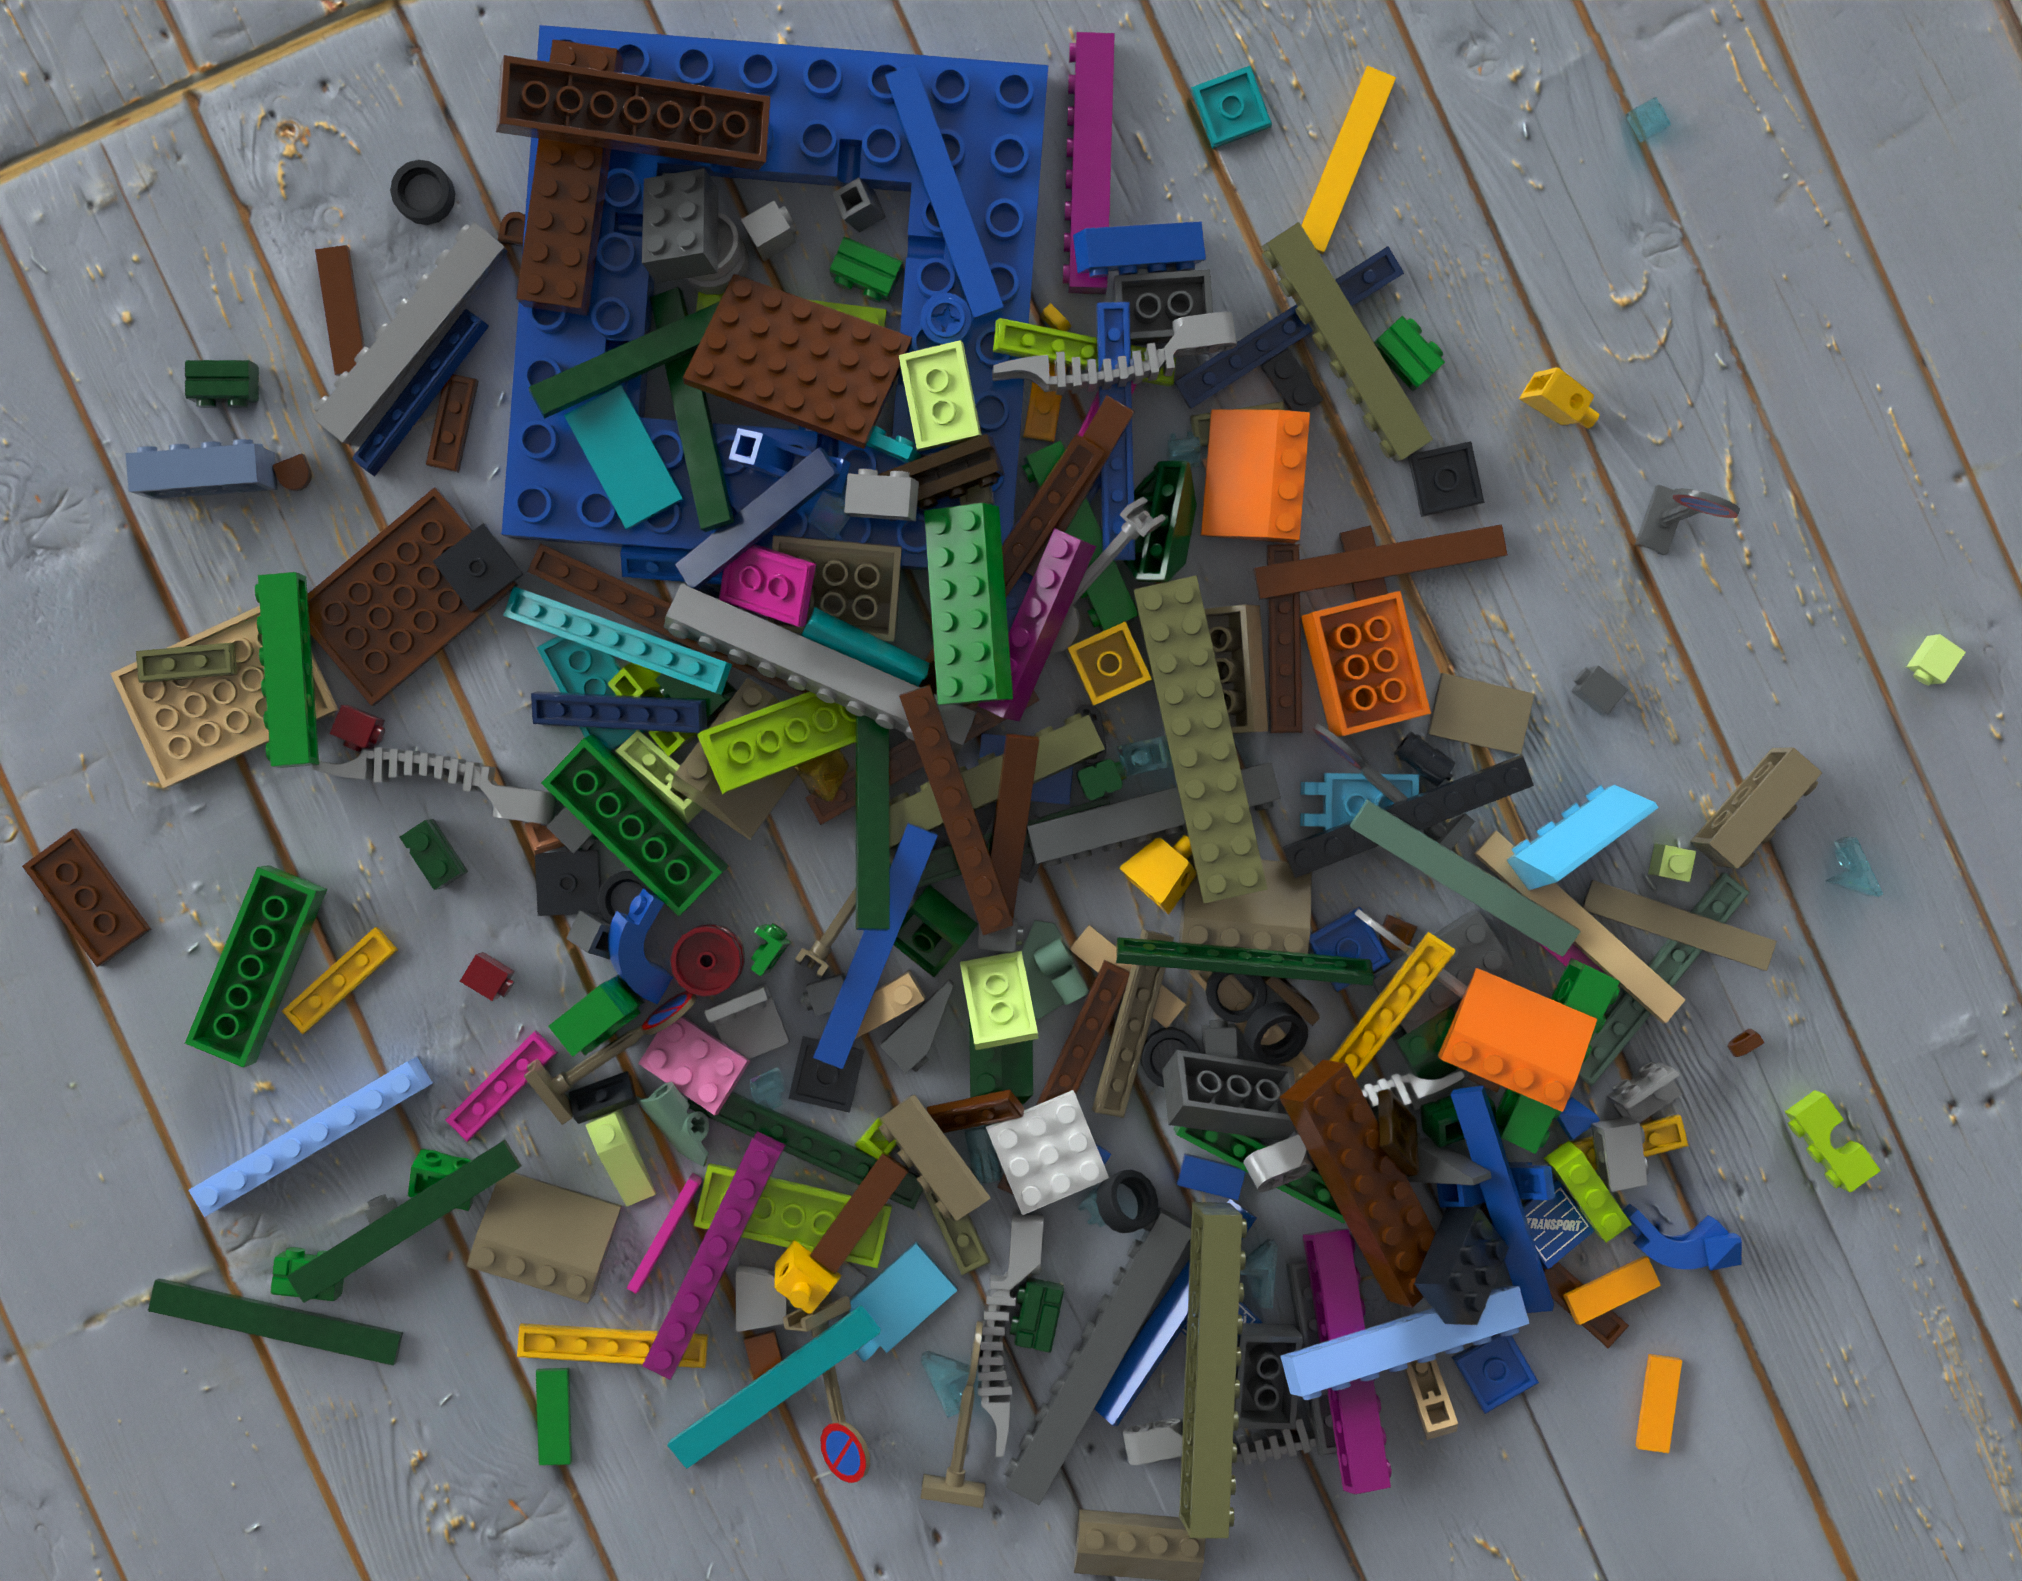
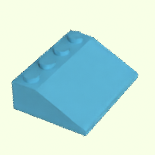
M1600 785L1585 795L1588 801L1580 807L1575 803L1561 813L1563 819L1558 823L1554 824L1550 821L1536 831L1539 835L1531 842L1525 839L1513 847L1511 850L1514 855L1509 857L1507 862L1528 890L1556 883L1659 807L1655 802L1617 785L1603 788Z

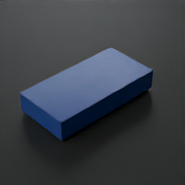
M1184 1153L1177 1185L1239 1200L1245 1171L1233 1165Z

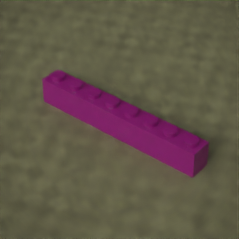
M1077 32L1076 43L1069 44V63H1075V75L1069 74L1068 94H1074V106H1068L1067 126H1073V138H1067L1066 157L1072 158V170L1066 169L1065 189H1071V201H1065L1064 221H1070V233H1064V252H1070L1069 264H1063V284H1069L1068 293L1106 294L1108 276L1090 278L1089 273H1077L1073 235L1085 228L1109 227L1115 33Z
M758 1131L752 1138L642 1365L643 1367L669 1380L672 1379L786 1145Z
M1333 1229L1303 1234L1319 1342L1323 1343L1364 1330L1363 1317L1366 1314L1364 1301L1360 1298L1358 1287L1360 1284V1273L1355 1266L1353 1256L1355 1241L1352 1235H1350L1349 1229ZM1359 1378L1350 1381L1351 1386L1336 1391H1333L1332 1388L1327 1389L1343 1491L1352 1494L1391 1488L1390 1478L1392 1476V1469L1385 1454L1384 1445H1386L1387 1439L1380 1423L1381 1402L1375 1392V1379L1361 1381Z

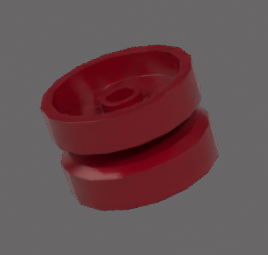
M717 924L699 925L682 935L674 945L670 959L672 973L679 985L689 993L703 997L717 995L733 985L742 974L745 964L744 946L738 936L725 926ZM703 955L712 957L713 962L711 965H705L706 959Z

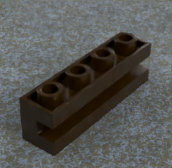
M988 434L878 474L880 476H890V471L910 473L909 477L919 482L917 507L920 510H926L938 505L937 500L947 496L950 499L962 497L968 494L967 489L979 485L980 488L992 486L998 483L997 478L1005 475L994 440Z

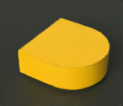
M1051 303L1040 314V317L1052 329L1068 331L1072 327L1069 321Z

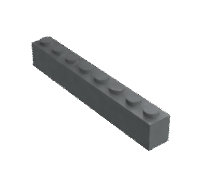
M1272 762L1241 769L1249 807L1254 806L1255 811L1274 807L1272 801L1281 799ZM1176 786L1027 826L1026 833L1034 863H1042L1043 868L1061 864V857L1073 854V858L1076 860L1091 856V849L1103 846L1104 852L1123 847L1121 841L1133 838L1134 843H1140L1153 839L1152 833L1164 830L1165 835L1183 831L1182 825L1185 824Z

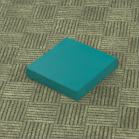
M1250 65L1191 87L1190 91L1212 149L1271 128L1272 126Z

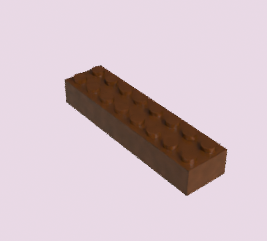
M552 40L549 62L622 73L624 60L616 48ZM546 139L538 140L516 297L524 307L588 316L611 149Z
M504 55L500 65L496 132L759 170L766 163L770 96Z
M1323 1059L1279 1098L1387 1300L1413 1308L1424 1298L1414 1282L1436 1233L1405 1173L1380 1147L1379 1124L1348 1064Z

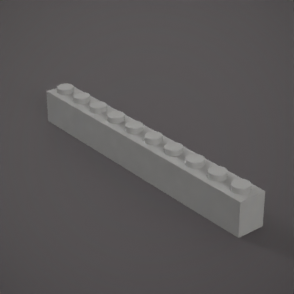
M681 583L665 617L664 628L668 629L670 634L680 639L688 638L698 642V645L707 651H718L728 655V658L734 663L745 665L746 663L757 668L764 676L770 678L776 676L787 681V684L794 689L801 691L806 689L817 694V697L824 702L838 703L845 706L847 711L854 715L868 716L874 719L881 727L887 729L895 728L904 732L909 739L914 740L899 695L919 687ZM934 694L935 699H936V702H937V705H938L937 695ZM938 705L955 755H958L977 712L961 705Z

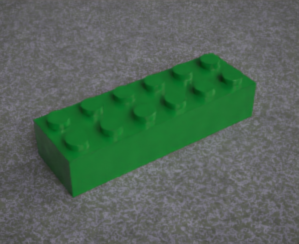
M977 503L924 510L938 705H961L1013 700L999 506Z
M594 734L583 738L541 782L678 917L729 867Z
M270 865L257 867L184 1044L243 1068L257 1062L327 892L326 888Z
M1570 958L1550 999L1597 1018L1591 1037L1592 1040L1594 1034H1598L1605 1024L1606 1017L1604 1014L1608 1005H1613L1619 995L1620 988L1618 985L1620 981L1578 960ZM1590 1042L1583 1062H1585L1590 1055L1592 1048ZM1506 1088L1496 1109V1125L1502 1139L1536 1154L1538 1148H1543L1550 1133L1548 1128L1552 1120H1556L1559 1117L1561 1111Z

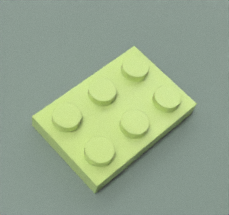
M961 340L899 355L918 451L963 442L981 436L964 344Z
M1022 951L960 962L976 1050L1039 1039Z

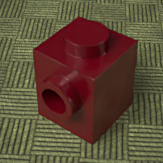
M341 705L329 734L345 740L343 746L361 752L362 748L373 749L375 745L381 742L385 733V728L382 727L385 720L351 705Z
M481 952L475 955L459 982L487 999L494 1001L500 996L505 997L514 984L511 977L515 971L488 954Z

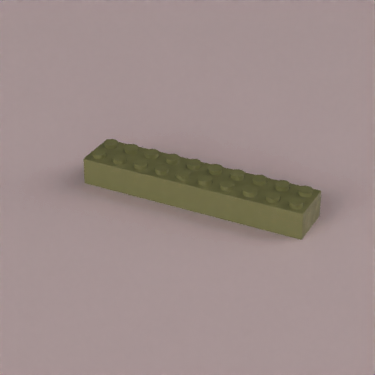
M1197 575L1134 589V597L1203 904L1268 890Z
M1192 1202L1179 1518L1190 1538H1229V1527L1234 1526L1235 1520L1234 1509L1230 1507V1498L1236 1492L1235 1476L1231 1474L1232 1463L1237 1462V1445L1233 1443V1431L1238 1430L1239 1417L1238 1412L1234 1411L1235 1399H1239L1240 1382L1239 1379H1236V1367L1241 1365V1349L1237 1347V1335H1241L1243 1330L1242 1316L1238 1315L1239 1302L1244 1300V1285L1240 1283V1270L1245 1269L1246 1258L1245 1252L1241 1251V1241L1247 1235L1246 1219H1242L1243 1215L1230 1203Z

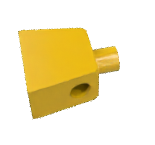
M1558 367L1535 372L1519 397L1521 401L1560 425L1579 423L1585 428L1590 429L1600 415L1589 407L1594 399V395Z
M1183 835L1173 847L1162 838H1156L1119 868L1127 880L1168 915L1196 876L1195 869L1187 860L1192 851L1189 837Z
M794 1240L775 1262L774 1287L779 1293L789 1299L794 1307L801 1308L806 1313L812 1314L842 1275L838 1272L833 1273L810 1256L811 1252Z

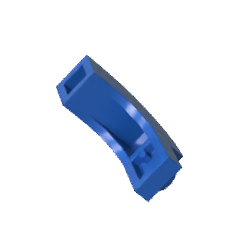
M737 428L728 459L780 479L812 452L788 445L763 433ZM829 456L840 476L821 491L827 490L842 494L851 463L844 459Z
M643 888L640 894L631 902L628 915L616 911L608 933V951L615 971L630 988L644 999L658 1004L673 977L662 966L646 959L644 941L664 902L653 892Z
M1509 1162L1520 1199L1550 1200L1555 1198L1551 1166L1532 1165V1162ZM1436 1183L1441 1208L1472 1207L1485 1202L1480 1183L1476 1185Z
M1628 1204L1622 1210L1632 1224L1628 1229L1637 1237L1633 1244L1656 1262L1671 1268L1687 1270L1708 1266L1703 1239L1730 1234L1719 1221L1707 1215L1691 1231L1678 1236H1668L1661 1234L1631 1204Z

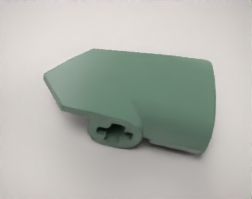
M1035 920L1023 946L1022 956L1035 1019L1039 1020L1064 1004L1068 1005L1085 996L1089 989L1075 967L1074 957L1056 924Z
M673 1082L660 1086L648 1099H643L636 1095L640 1107L676 1150L691 1161L704 1167L709 1153L701 1142L709 1132L710 1126L707 1116L699 1111L687 1113L690 1105Z

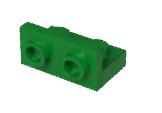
M774 923L757 926L754 930L757 935L767 941L765 944H761L751 957V960L755 963L750 969L759 976L770 973L791 943V941L785 938L788 933Z
M421 1149L411 1166L408 1197H414L471 1160L443 1154L435 1150ZM473 1198L458 1206L457 1209L469 1211L473 1204Z

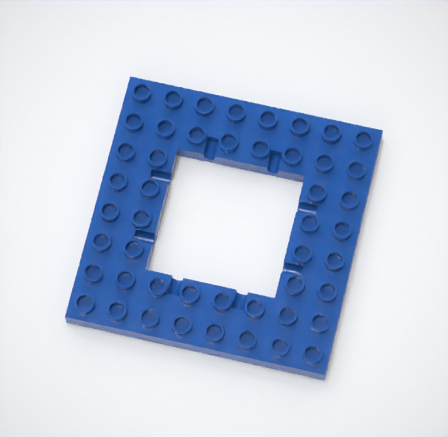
M539 25L537 60L550 61L552 40L616 48L624 60L623 74L770 96L766 163L759 170L611 149L588 316L524 307L520 302L518 305L501 535L511 539L692 551L719 529L704 532L700 528L677 420L644 418L648 372L620 385L623 386L684 500L629 530L625 529L564 416L611 389L545 419L529 393L530 386L651 332L652 305L650 297L654 296L655 280L642 264L645 178L662 176L663 173H679L705 168L709 176L841 187L860 177L872 189L911 192L908 253L905 263L900 333L912 337V345L908 353L940 345L929 340L921 328L920 313L923 305L929 298L939 293H952L961 297L966 303L967 300L885 78V74L916 64L1004 306L1003 310L976 320L972 316L970 329L966 337L961 339L964 344L982 435L988 434L993 438L1005 473L1004 476L997 478L998 483L992 485L994 505L999 506L1001 540L1003 543L1012 530L1014 521L1024 379L1016 378L993 381V365L1021 358L993 352L996 320L999 318L1029 324L1048 65ZM532 137L523 247L539 138ZM947 306L943 316H932V318L941 321L942 332H945L949 323L959 322L951 318L949 306ZM900 369L895 394L892 437L889 438L895 440L898 435L915 443L902 371ZM713 423L733 517L779 480V478L753 470L728 459L737 428L763 433L778 441L810 452H814L818 447L822 448L828 456L850 462L849 474H858V469L877 470L878 474L906 464V462L868 446L862 449L815 431ZM916 443L913 446L921 454L920 458L950 447V445L918 451ZM847 477L842 494L827 490L820 491L755 543L772 549L773 535L902 546L901 569L928 571L924 510H920L917 507L916 521H890L889 519L852 517L844 513ZM947 496L937 500L938 505L926 510L961 506L960 498L950 499Z

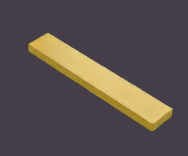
M1368 65L1363 73L1301 224L1317 252L1322 255L1326 250L1396 79L1395 76Z
M1427 932L1336 1050L1330 1061L1348 1064L1356 1080L1455 953V949L1430 932Z
M521 1323L518 1333L517 1357L643 1365L659 1331ZM694 1334L679 1367H706L708 1334Z

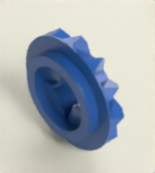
M939 293L932 296L925 302L920 313L922 330L929 340L940 345L959 341L966 337L971 326L972 316L969 306L961 297L952 293ZM949 306L951 318L959 322L949 323L945 332H942L941 321L932 318V316H943L944 311Z

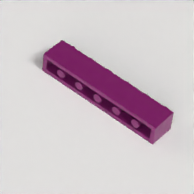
M1054 528L1008 634L1013 700L978 703L977 706L1004 719L1020 722L1096 546Z

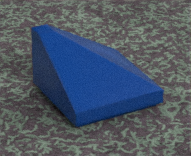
M1571 1097L1568 1099L1565 1109L1561 1112L1557 1121L1569 1140H1573L1591 1128V1123H1597L1600 1119L1595 1113Z
M1730 1233L1703 1239L1710 1271L1742 1265V1241L1739 1235Z

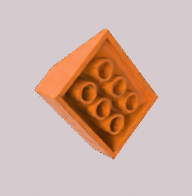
M1211 409L1200 536L1295 544L1300 540L1310 412Z
M1401 591L1301 616L1330 732L1337 737L1431 714Z
M1475 968L1438 1056L1447 1063L1563 1112L1577 1081L1597 1018L1479 968Z

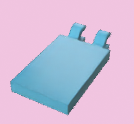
M1324 773V782H1301L1300 795H1323V814L1300 813V826L1323 827V831L1353 820L1367 799L1381 808L1394 803L1373 786L1363 774ZM1381 774L1407 798L1419 794V774Z
M917 1241L850 1299V1313L862 1305L881 1328L879 1335L857 1349L856 1354L863 1362L869 1359L880 1346L886 1353L889 1352L958 1291L955 1284Z

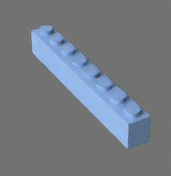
M415 1057L188 1191L203 1216L206 1217L430 1086L433 1082L418 1057Z
M1504 1285L1491 1290L1478 1325L1445 1324L1435 1310L1431 1308L1287 1353L1280 1357L1290 1394L1302 1396L1303 1400H1310L1322 1396L1321 1390L1332 1388L1333 1391L1342 1390L1351 1386L1350 1381L1359 1378L1361 1381H1370L1380 1377L1379 1372L1389 1369V1372L1401 1371L1408 1368L1407 1363L1415 1360L1418 1363L1429 1362L1436 1359L1435 1354L1443 1351L1446 1354H1453L1463 1351V1345L1473 1342V1345L1491 1342V1336L1499 1333L1501 1336L1519 1333L1518 1327L1529 1324L1519 1286Z

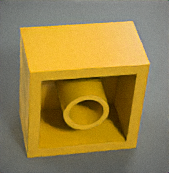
M1126 621L1067 648L1092 706L1152 680Z

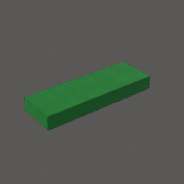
M569 1368L537 1369L536 1397L539 1465L571 1464Z

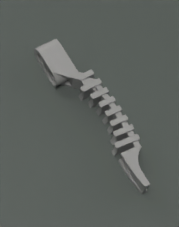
M1216 312L1178 318L1172 322L1174 335L1163 349H1156L1155 343L1147 344L1146 352H1144L1145 361H1142L1141 350L1133 351L1130 367H1127L1126 356H1118L1117 365H1115L1116 369L1112 370L1111 359H1103L1102 367H1100L1101 372H1097L1096 359H1087L1085 374H1081L1080 357H1072L1070 375H1066L1065 352H1056V360H1054L1055 376H1050L1048 355L1019 358L993 365L992 378L993 381L1016 378L1027 379L1040 386L1044 392L1056 391V395H1064L1065 390H1071L1072 394L1080 393V390L1087 388V392H1094L1096 387L1102 386V390L1111 389L1113 384H1117L1118 387H1125L1128 381L1138 384L1142 382L1143 378L1147 377L1148 381L1156 380L1161 368H1163L1164 376H1172L1175 369L1174 358L1222 352L1235 348L1237 341L1233 316L1231 312Z
M374 747V751L363 750L357 758L347 763L338 764L319 761V765H312L313 770L341 777L373 779L374 774L373 782L380 783L389 782V777L404 778V775H430L439 779L447 778L448 783L463 784L462 791H477V786H479L494 805L492 817L549 824L553 820L555 796L551 792L498 785L494 780L496 767H480L479 762L465 763V759L451 758L450 760V756L436 755L435 757V753Z
M1459 1071L1441 1079L1426 1080L1410 1073L1400 1077L1398 1073L1391 1075L1389 1081H1386L1385 1078L1377 1080L1375 1086H1372L1371 1083L1364 1085L1362 1093L1375 1118L1377 1117L1379 1106L1378 1091L1384 1089L1391 1090L1407 1109L1411 1104L1414 1112L1420 1110L1421 1105L1432 1101L1436 1102L1438 1099L1450 1096L1453 1089H1461L1465 1076L1462 1071ZM1296 1129L1294 1130L1296 1136L1257 1150L1245 1158L1243 1163L1259 1192L1269 1191L1297 1180L1311 1171L1312 1164L1307 1157L1308 1150Z
M1012 1213L1008 1271L1004 1275H990V1289L992 1290H987L986 1304L989 1305H985L984 1320H982L983 1330L978 1365V1396H981V1407L992 1416L996 1425L995 1457L1004 1456L1010 1420V1395H1013L1012 1379L1007 1380V1365H1003L1005 1321H1009V1306H1016V1292H1010V1290L1028 1274L1040 1275L1044 1215Z
M1307 1410L1312 1431L1306 1432L1302 1418L1297 1411L1295 1428L1298 1435L1292 1436L1290 1429H1280L1283 1438L1277 1440L1273 1429H1265L1268 1442L1262 1443L1259 1432L1251 1434L1252 1445H1247L1244 1434L1236 1436L1239 1445L1237 1447V1462H1243L1245 1466L1252 1464L1251 1460L1258 1459L1259 1463L1267 1462L1268 1457H1274V1460L1282 1459V1455L1287 1453L1289 1457L1296 1456V1451L1303 1450L1304 1453L1311 1452V1447L1316 1446L1311 1411ZM1178 1418L1135 1425L1124 1429L1122 1432L1128 1462L1131 1465L1147 1464L1182 1456L1183 1429L1181 1420ZM1232 1463V1467L1237 1466L1236 1463Z

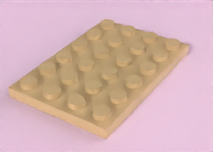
M260 606L167 647L234 643L237 675L139 683L137 661L110 673L162 788L172 787L269 742V732L265 728L263 720L264 711L267 710V702L261 690L262 679H265L264 666L261 665L259 659V650L263 647L262 635L259 634L257 628ZM312 653L317 721L339 711Z

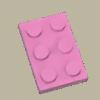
M682 1016L667 1028L657 1032L638 1064L664 1082H673L679 1092L713 1115H718L749 1065L750 1060Z

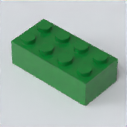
M617 975L596 987L548 1027L572 1057L579 1052L586 1056L616 1034L620 1028L641 1014L638 1007L645 1002Z

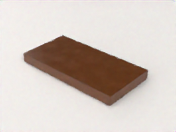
M78 829L70 830L22 866L96 967L103 966L152 930Z

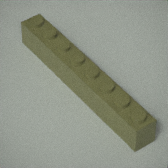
M1297 222L1261 246L1264 251L1262 258L1270 270H1276L1281 278L1279 281L1280 288L1287 297L1292 296L1298 306L1295 309L1298 317L1305 325L1309 324L1315 333L1312 338L1316 346L1322 352L1325 350L1330 357L1331 362H1329V366L1337 378H1343L1348 386L1346 393L1354 405L1359 404L1365 414L1362 416L1365 425L1371 432L1376 431L1382 441L1379 443L1383 454L1388 459L1392 458L1393 461H1401L1432 441V436L1300 222Z
M1081 713L1065 719V726L1053 730L1052 726L1035 733V736L1040 741L1033 784L1105 752V748L1089 715L1082 717ZM993 752L977 760L979 765L967 770L966 766L959 767L974 811L997 801L1003 754L996 757ZM930 782L921 785V792L912 796L905 792L891 799L892 805L889 806V850L899 846L907 823L928 831H933L944 825Z

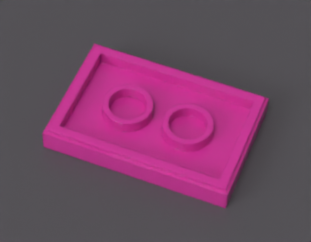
M754 544L723 570L719 600L798 627L805 626L816 564Z

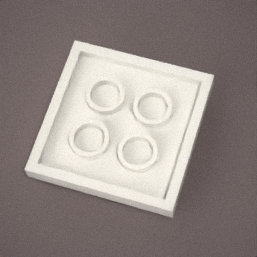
M1073 1090L1024 1110V1115L1021 1118L986 1126L1022 1215L1109 1178Z

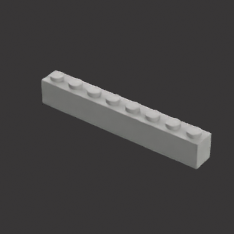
M473 222L471 226L466 224L461 228L455 237L457 243L450 251L445 249L435 261L437 267L430 275L424 274L415 285V289H417L410 300L405 298L399 303L395 309L396 317L390 324L385 322L381 325L374 335L377 340L370 348L364 347L354 359L357 364L349 373L347 371L343 372L334 383V386L337 387L329 397L326 395L322 397L314 407L316 413L312 418L342 443L350 444L508 252L500 242L476 222Z

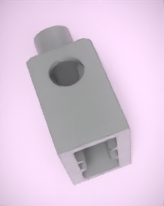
M748 1265L738 1266L736 1270V1332L784 1324L783 1317L789 1314V1307L794 1306L790 1303L789 1299L775 1289V1270Z

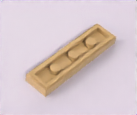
M1090 925L1086 927L1069 948L1096 972H1099L1104 959L1131 971L1132 964L1116 963V946ZM1161 984L1152 1017L1167 1029L1186 1006V1003Z

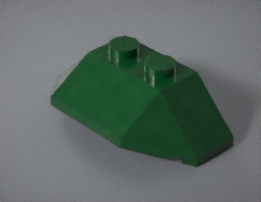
M1159 461L1153 467L1154 470L1134 490V501L1144 497L1147 503L1142 509L1147 511L1153 519L1161 514L1166 517V520L1157 529L1144 537L1139 535L1135 540V560H1123L1138 582H1168L1186 564L1197 507L1191 466L1188 461Z
M969 1016L970 1098L1011 1090L1022 1105L1025 1104L1033 1096V1040L976 1050Z

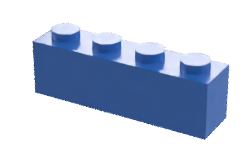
M1202 221L1085 228L1073 235L1077 273H1089L1090 278L1108 276L1109 271H1118L1119 275L1137 274L1139 269H1147L1148 273L1166 272L1168 267H1176V272L1191 271L1195 269V264L1206 260Z

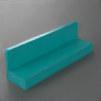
M814 608L801 636L917 687H919L922 679H926L928 674L929 662L817 608Z

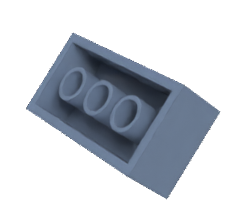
M251 439L233 440V445L221 446V442L215 441L202 442L201 448H189L188 444L169 445V450L157 451V447L142 446L137 447V452L125 453L128 492L150 499L278 490L277 476L272 466L275 464V452L263 448V444H253Z

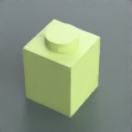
M1941 634L1930 635L1926 637L1906 667L1914 672L1913 677L1925 685L1943 684L1966 652Z
M1654 844L1648 874L1690 882L1696 851Z

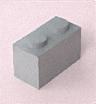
M774 200L741 219L749 238L763 262L796 243L793 233L797 229L785 206L779 209Z
M858 469V474L848 473L844 513L852 517L916 521L919 482L910 478V473L903 471H890V476H880L877 470Z
M1628 1117L1591 1123L1597 1174L1607 1189L1614 1192L1648 1185L1646 1175L1649 1173V1165L1643 1153L1642 1144L1645 1142V1134L1640 1123Z

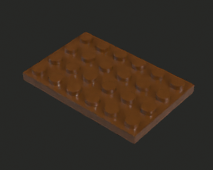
M733 274L683 376V381L685 385L865 449L900 372L899 355L909 352L912 345V337Z
M435 487L308 593L310 634L371 706L377 705L509 594L514 586H518L515 581L474 613L468 609L434 564L433 560L473 530Z

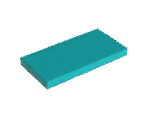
M622 385L611 389L564 415L625 529L629 530L684 500Z
M560 636L536 647L560 693L616 695L608 685L610 680L621 670L613 655ZM579 727L584 737L594 734L610 751L620 747L637 731L630 729ZM639 730L642 734L648 732V730Z

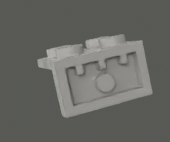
M767 984L711 1006L704 1011L708 1023L714 1022L721 1041L747 1059L754 1058L789 1043L788 1035Z
M1650 1062L1641 1067L1638 1071L1639 1075L1630 1081L1629 1079H1624L1614 1085L1612 1088L1613 1092L1607 1095L1621 1118L1628 1117L1640 1123L1683 1095L1674 1082V1079L1680 1075L1676 1069L1661 1062Z

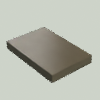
M1441 673L1427 735L1521 755L1535 694Z

